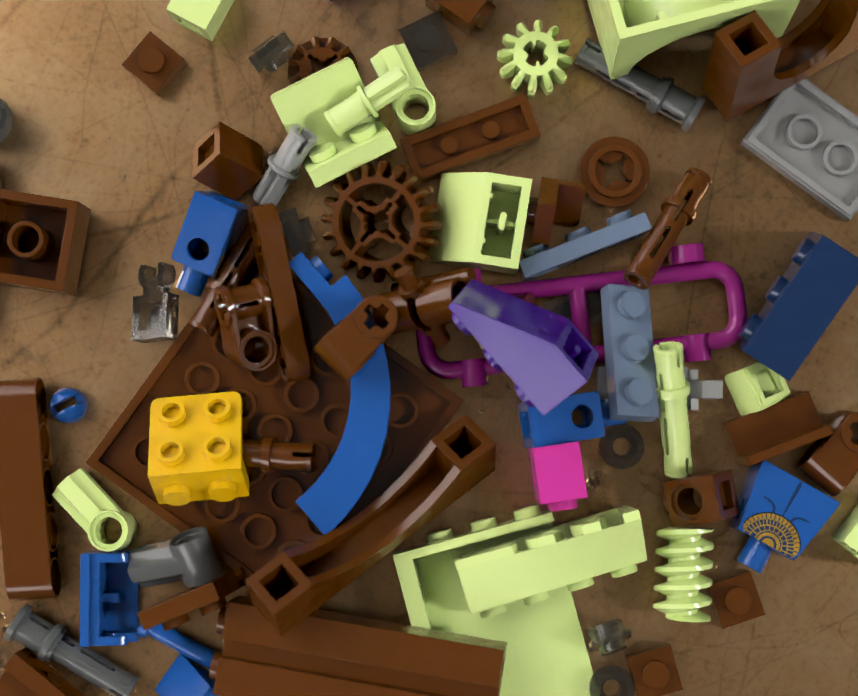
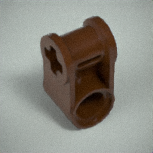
M260 277L252 279L250 284L231 289H228L225 285L216 287L213 295L214 306L219 319L222 348L225 355L231 361L253 371H262L268 368L275 361L278 346L272 317V297L267 283ZM254 337L256 340L255 348L249 355L245 356V344L250 338Z
M378 295L367 297L344 320H340L315 345L313 350L345 382H348L373 357L376 349L395 331L399 322L398 309L386 297ZM385 305L389 310L385 315L389 324L384 329L377 325L370 329L366 324L370 320V316L366 311L371 306L379 310Z
M848 411L837 416L831 423L834 434L816 440L803 454L797 464V469L832 497L842 492L858 472V440L851 439L854 433L849 429L851 423L858 424V412Z

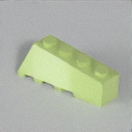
M621 505L453 558L470 614L480 612L481 618H488L506 612L507 603L523 599L525 605H530L549 599L551 597L549 591L567 585L568 591L589 587L595 584L593 577L610 572L612 578L632 574L638 571L637 563L647 561V553L639 510L627 505Z

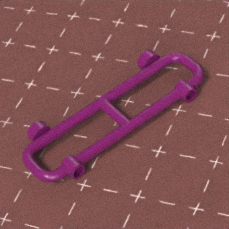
M703 243L676 245L672 247L668 254L669 265L659 268L651 281V285L710 278L722 281L726 288L729 323L726 328L718 332L653 339V346L659 345L661 342L675 341L683 345L685 362L712 360L711 350H720L732 346L741 338L738 334L747 321L744 286L741 277L733 267L720 261H705ZM473 268L476 272V281L482 283L481 269ZM625 270L488 286L517 298L531 292L535 298L569 294L572 323L593 346L587 292L600 291L607 284L632 285L624 279L623 273ZM420 329L416 330L417 348L421 363L429 373L439 378H461L462 387L488 385V375L505 374L504 370L499 372L493 368L486 358L452 362L444 361L437 355L435 345L430 336L423 335ZM604 345L593 346L599 353L595 363H604Z

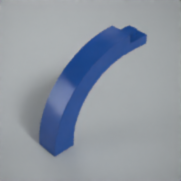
M300 252L289 262L290 268L320 301L335 325L340 320H344L363 301L362 296L346 274L331 286L328 281L334 275L317 256L309 261ZM368 309L366 312L369 314L370 320L366 324L371 329L376 326V323ZM383 343L376 349L373 357L351 378L349 414L344 434L336 453L318 480L295 501L324 535L332 531L359 501L370 483L383 453L391 414V379L389 363Z

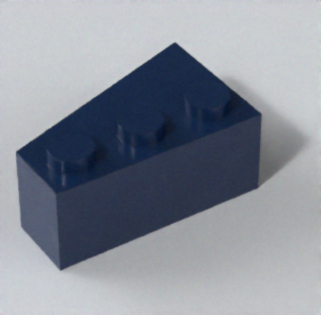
M810 232L802 240L791 257L792 262L784 275H779L766 292L764 298L767 299V302L758 315L753 313L738 334V336L743 338L739 345L742 351L788 381L791 380L858 284V257L824 235Z

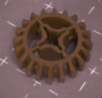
M379 161L376 171L371 162L361 165V176L354 169L346 172L349 186L341 181L334 182L332 186L340 197L325 198L324 203L328 207L334 208L333 214H325L320 218L323 223H332L333 231H327L322 236L324 240L336 239L337 245L330 250V255L337 257L345 253L346 257L342 261L341 268L350 270L358 263L356 277L365 279L371 271L375 283L384 281L386 271L392 281H397L394 273L403 266H410L413 273H416L418 270L413 257L422 263H426L431 257L422 246L437 247L439 244V240L436 237L428 235L429 229L442 228L441 221H430L429 213L437 212L441 209L440 204H426L425 199L433 194V188L426 186L417 190L416 188L422 180V175L413 173L405 180L407 166L397 164L391 174L389 161ZM377 184H385L397 190L392 197H387L380 205L361 196L365 190ZM406 201L409 202L414 216V229L411 237L409 236L410 232L402 223V213L407 207ZM351 211L358 216L361 223L360 231L355 239L350 226ZM386 213L389 220L384 222H389L388 229L377 230L374 225L378 223L374 221L375 214ZM382 239L387 240L391 244H398L403 249L398 255L390 259L377 258L367 253L371 246L377 245Z

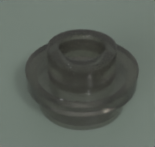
M626 424L613 425L605 430V437H600L599 452L602 459L611 467L626 469L634 466L641 459L644 452V441L641 434L634 427ZM618 438H624L629 445L628 451L623 455H618L613 450V443Z
M602 666L590 678V696H634L635 687L633 679L620 666ZM610 679L616 680L619 684L618 691L613 695H606L603 691L604 683Z

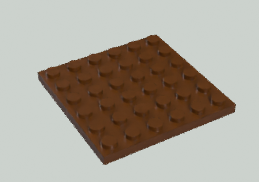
M248 246L246 252L244 253L243 257L241 258V260H240L239 264L237 265V267L240 265L242 259L244 258L245 254L247 253V251H248V249H249V246ZM257 262L242 286L249 285L252 279L260 278ZM294 278L292 280L310 363V376L308 378L286 383L281 376L277 358L268 368L262 371L250 370L231 361L225 355L222 348L220 325L217 327L213 338L187 323L86 462L179 531L183 532L201 526L206 527L219 560L233 570L243 567L247 578L283 551L302 546L324 535L295 501L318 480L329 465L343 437L349 414L351 379L345 382L313 350L315 345L335 324L315 295ZM254 337L250 338L245 344V356L249 355L255 348L256 340ZM385 343L383 344L389 363L391 379V414L386 442L375 473L363 495L348 515L335 528L361 512L386 491L414 462L429 441L441 433L464 401ZM235 391L240 394L242 399L243 440L262 441L263 437H274L275 442L315 443V458H312V461L315 462L313 472L273 469L272 473H261L260 468L246 467L249 478V496L236 497L227 502L202 500L191 501L182 506L158 504L148 479L150 406L152 401L157 398Z

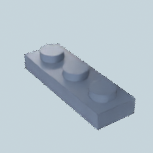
M627 210L606 219L608 227L591 232L590 227L586 226L564 236L566 243L550 249L549 245L539 244L523 251L525 259L519 261L518 268L522 282L645 236L652 229L646 212L633 217L631 210Z
M607 284L600 290L609 420L652 422L659 418L658 394L656 392L657 382L653 353L649 288L642 290L634 286Z

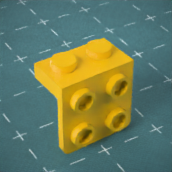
M230 391L163 397L152 401L150 406L148 479L158 504L182 506L191 501L215 500L227 502L236 497L249 496V478L243 460L242 399L238 392Z

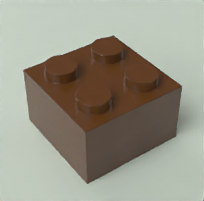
M0 189V284L76 297L91 209L79 201Z

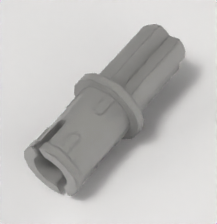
M293 124L277 153L270 155L267 159L269 167L253 192V199L260 205L273 203L276 206L290 182L297 180L301 175L299 168L312 146L317 142L316 135L308 128L303 127L301 133H299L301 126Z

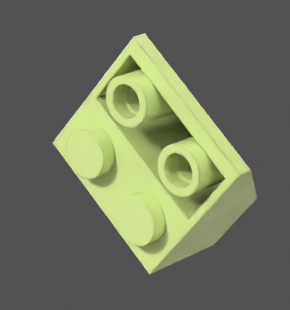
M490 172L442 173L437 199L441 209L435 212L434 220L442 222V228L432 230V236L439 240V244L437 247L429 248V255L431 257L429 261L516 275L519 268L532 179Z

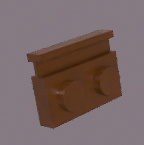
M240 567L208 583L192 587L138 612L137 615L143 629L146 630L162 624L164 631L188 622L190 620L188 612L199 608L201 615L204 616L227 606L225 596L246 586L245 580L247 576L244 568Z

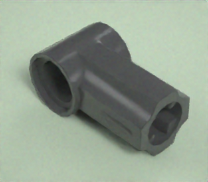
M201 526L183 531L168 541L135 547L129 553L127 571L132 582L140 584L142 588L183 581L187 587H196L217 578L222 573L223 568L207 528Z

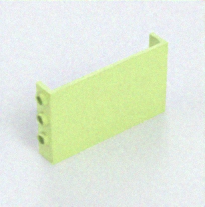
M539 505L521 508L513 511L515 519L498 524L495 516L469 523L471 531L453 535L452 528L436 531L426 535L427 543L393 552L392 556L411 626L508 642L499 696H599L572 593L568 591L567 585L550 590L551 597L544 601L525 605L524 600L520 599L507 603V611L504 613L481 618L480 612L470 614L453 558L553 527L552 522L554 518L551 511L541 512Z

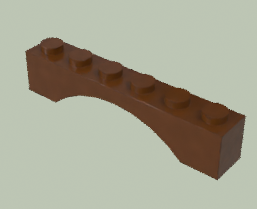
M464 414L431 439L405 472L361 512L322 537L302 546L283 551L247 578L245 582L252 604L279 636L282 637L495 471L496 444Z

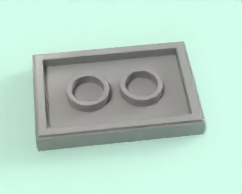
M803 79L775 95L740 144L847 222L852 219L858 210V116L810 81Z

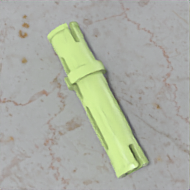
M667 341L653 346L656 365V392L660 409V427L664 454V474L670 478L688 477L687 474H693L689 417L687 412V396L690 394V383L685 380L682 343Z

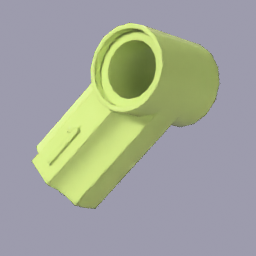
M405 43L393 44L380 50L377 55L370 59L377 77H381L394 67H400L410 80L412 86L409 91L390 102L397 116L399 127L408 135L434 127L436 123L434 96L427 90ZM412 104H422L428 109L426 116L418 120L408 118L404 112Z
M79 468L67 476L52 494L85 530L91 544L98 550L108 552L126 549L136 540L138 525L135 518L130 513L123 511L84 468ZM112 518L118 520L122 526L121 537L115 543L110 542L104 532L106 523Z

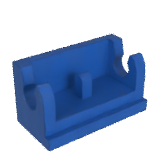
M91 550L80 554V647L128 645V642L139 641V636L136 633L139 628L137 613L140 606V584L133 583L127 571L129 553L132 550L108 552Z

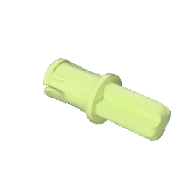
M394 67L364 88L358 85L356 93L330 110H326L324 115L335 133L341 137L345 132L371 115L375 118L378 117L377 111L409 91L412 87L411 82L400 67Z

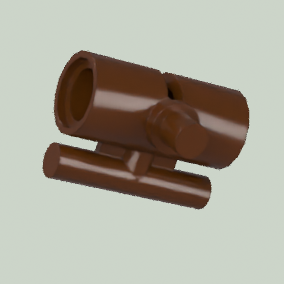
M410 266L399 268L394 273L398 283L391 285V292L378 294V296L386 297L392 301L398 309V326L391 335L420 329L423 335L430 336L435 346L440 347L447 344L451 337L445 326L448 323L454 322L452 318L453 312L448 306L471 279L477 280L475 270L472 267L420 278L415 277ZM385 305L379 310L373 307L374 321L377 326L384 329L389 324L385 318L389 310Z

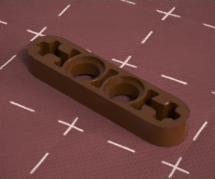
M273 203L251 206L248 208V223L259 276L265 280L271 292L273 304L272 317L278 346L276 358L279 370L286 383L308 378L310 376L309 357L279 214Z

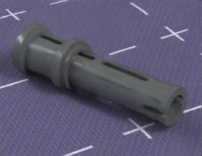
M589 38L583 44L574 64L591 71L605 81L647 104L645 108L649 109L648 112L654 115L659 112L677 122L685 133L688 132L707 99L703 95L695 97L674 85V79L669 76L667 78L663 76L660 79L636 65L630 70L629 74L610 80L602 48Z
M27 603L19 610L5 632L4 640L9 643L13 640L37 653L39 661H46L48 663L52 660L97 688L109 693L111 696H129L139 680L138 676L118 667L88 647H80V643L67 635L68 631L65 629V626L60 623L54 626L34 614L32 606Z

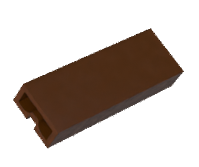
M238 595L229 600L227 606L220 609L216 631L218 634H222L224 643L222 652H215L212 657L209 677L215 680L213 695L499 696L508 642L316 609L280 637L252 604L251 598Z

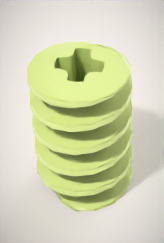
M670 526L656 531V536L668 540L669 545L655 549V554L667 558L668 563L654 568V572L667 577V582L654 585V590L666 595V600L653 603V609L665 613L667 619L682 622L711 621L710 615L698 609L712 604L711 597L699 592V590L709 588L713 583L711 578L700 574V572L713 567V561L701 556V553L713 550L714 543L702 538L701 535L713 532L715 529L693 526Z

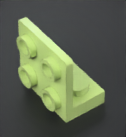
M349 57L273 93L270 97L287 133H289L290 127L293 124H299L301 126L299 133H301L303 127H306L316 135L317 142L312 146L302 163L316 188L397 148L391 133L380 121L379 116L375 118L371 115L345 132L341 137L335 133L324 115L326 110H330L356 93L358 85L362 88L365 87L354 62Z

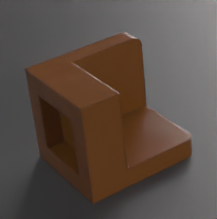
M220 121L193 146V179L232 200H238L263 178L262 146Z

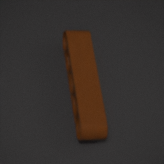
M40 377L0 381V526L6 592L9 600L12 602L55 598L59 596L61 590V570L55 498L52 496L54 485L46 391Z

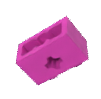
M579 441L527 448L533 494L536 502L541 505L546 504V509H550V511H561L577 508L576 499L588 498Z

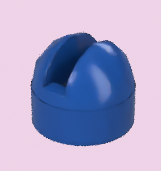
M65 387L57 390L52 395L49 409L52 416L59 422L75 423L85 416L88 409V401L80 390ZM75 397L77 404L58 412L57 405Z

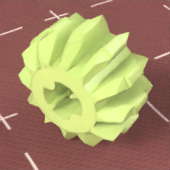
M539 19L535 20L532 32H529L526 25L522 22L517 24V37L506 33L503 36L502 43L507 49L498 50L497 60L506 64L499 71L500 77L503 79L515 76L510 86L513 92L518 91L522 84L528 85L527 96L530 98L535 96L537 85H540L542 91L549 95L554 89L552 81L564 84L567 75L562 69L570 68L573 63L572 57L563 54L570 47L569 40L561 39L554 41L559 32L557 26H552L547 34L541 32L543 24ZM529 52L531 57L534 52L540 53L543 56L541 60L542 65L540 66L539 61L536 62L535 66L529 65L526 62L527 53Z

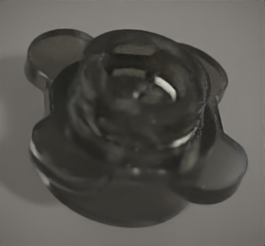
M621 619L599 624L587 631L591 640L588 644V649L590 652L599 650L601 656L619 652L627 647L625 641L632 637L631 629H625Z

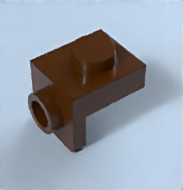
M542 177L539 197L529 198L525 224L534 225L531 242L549 245L553 222L572 226L579 224L585 196V184Z

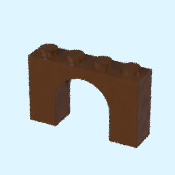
M821 0L805 20L778 39L755 10L716 31L702 89L728 122L858 49V0Z

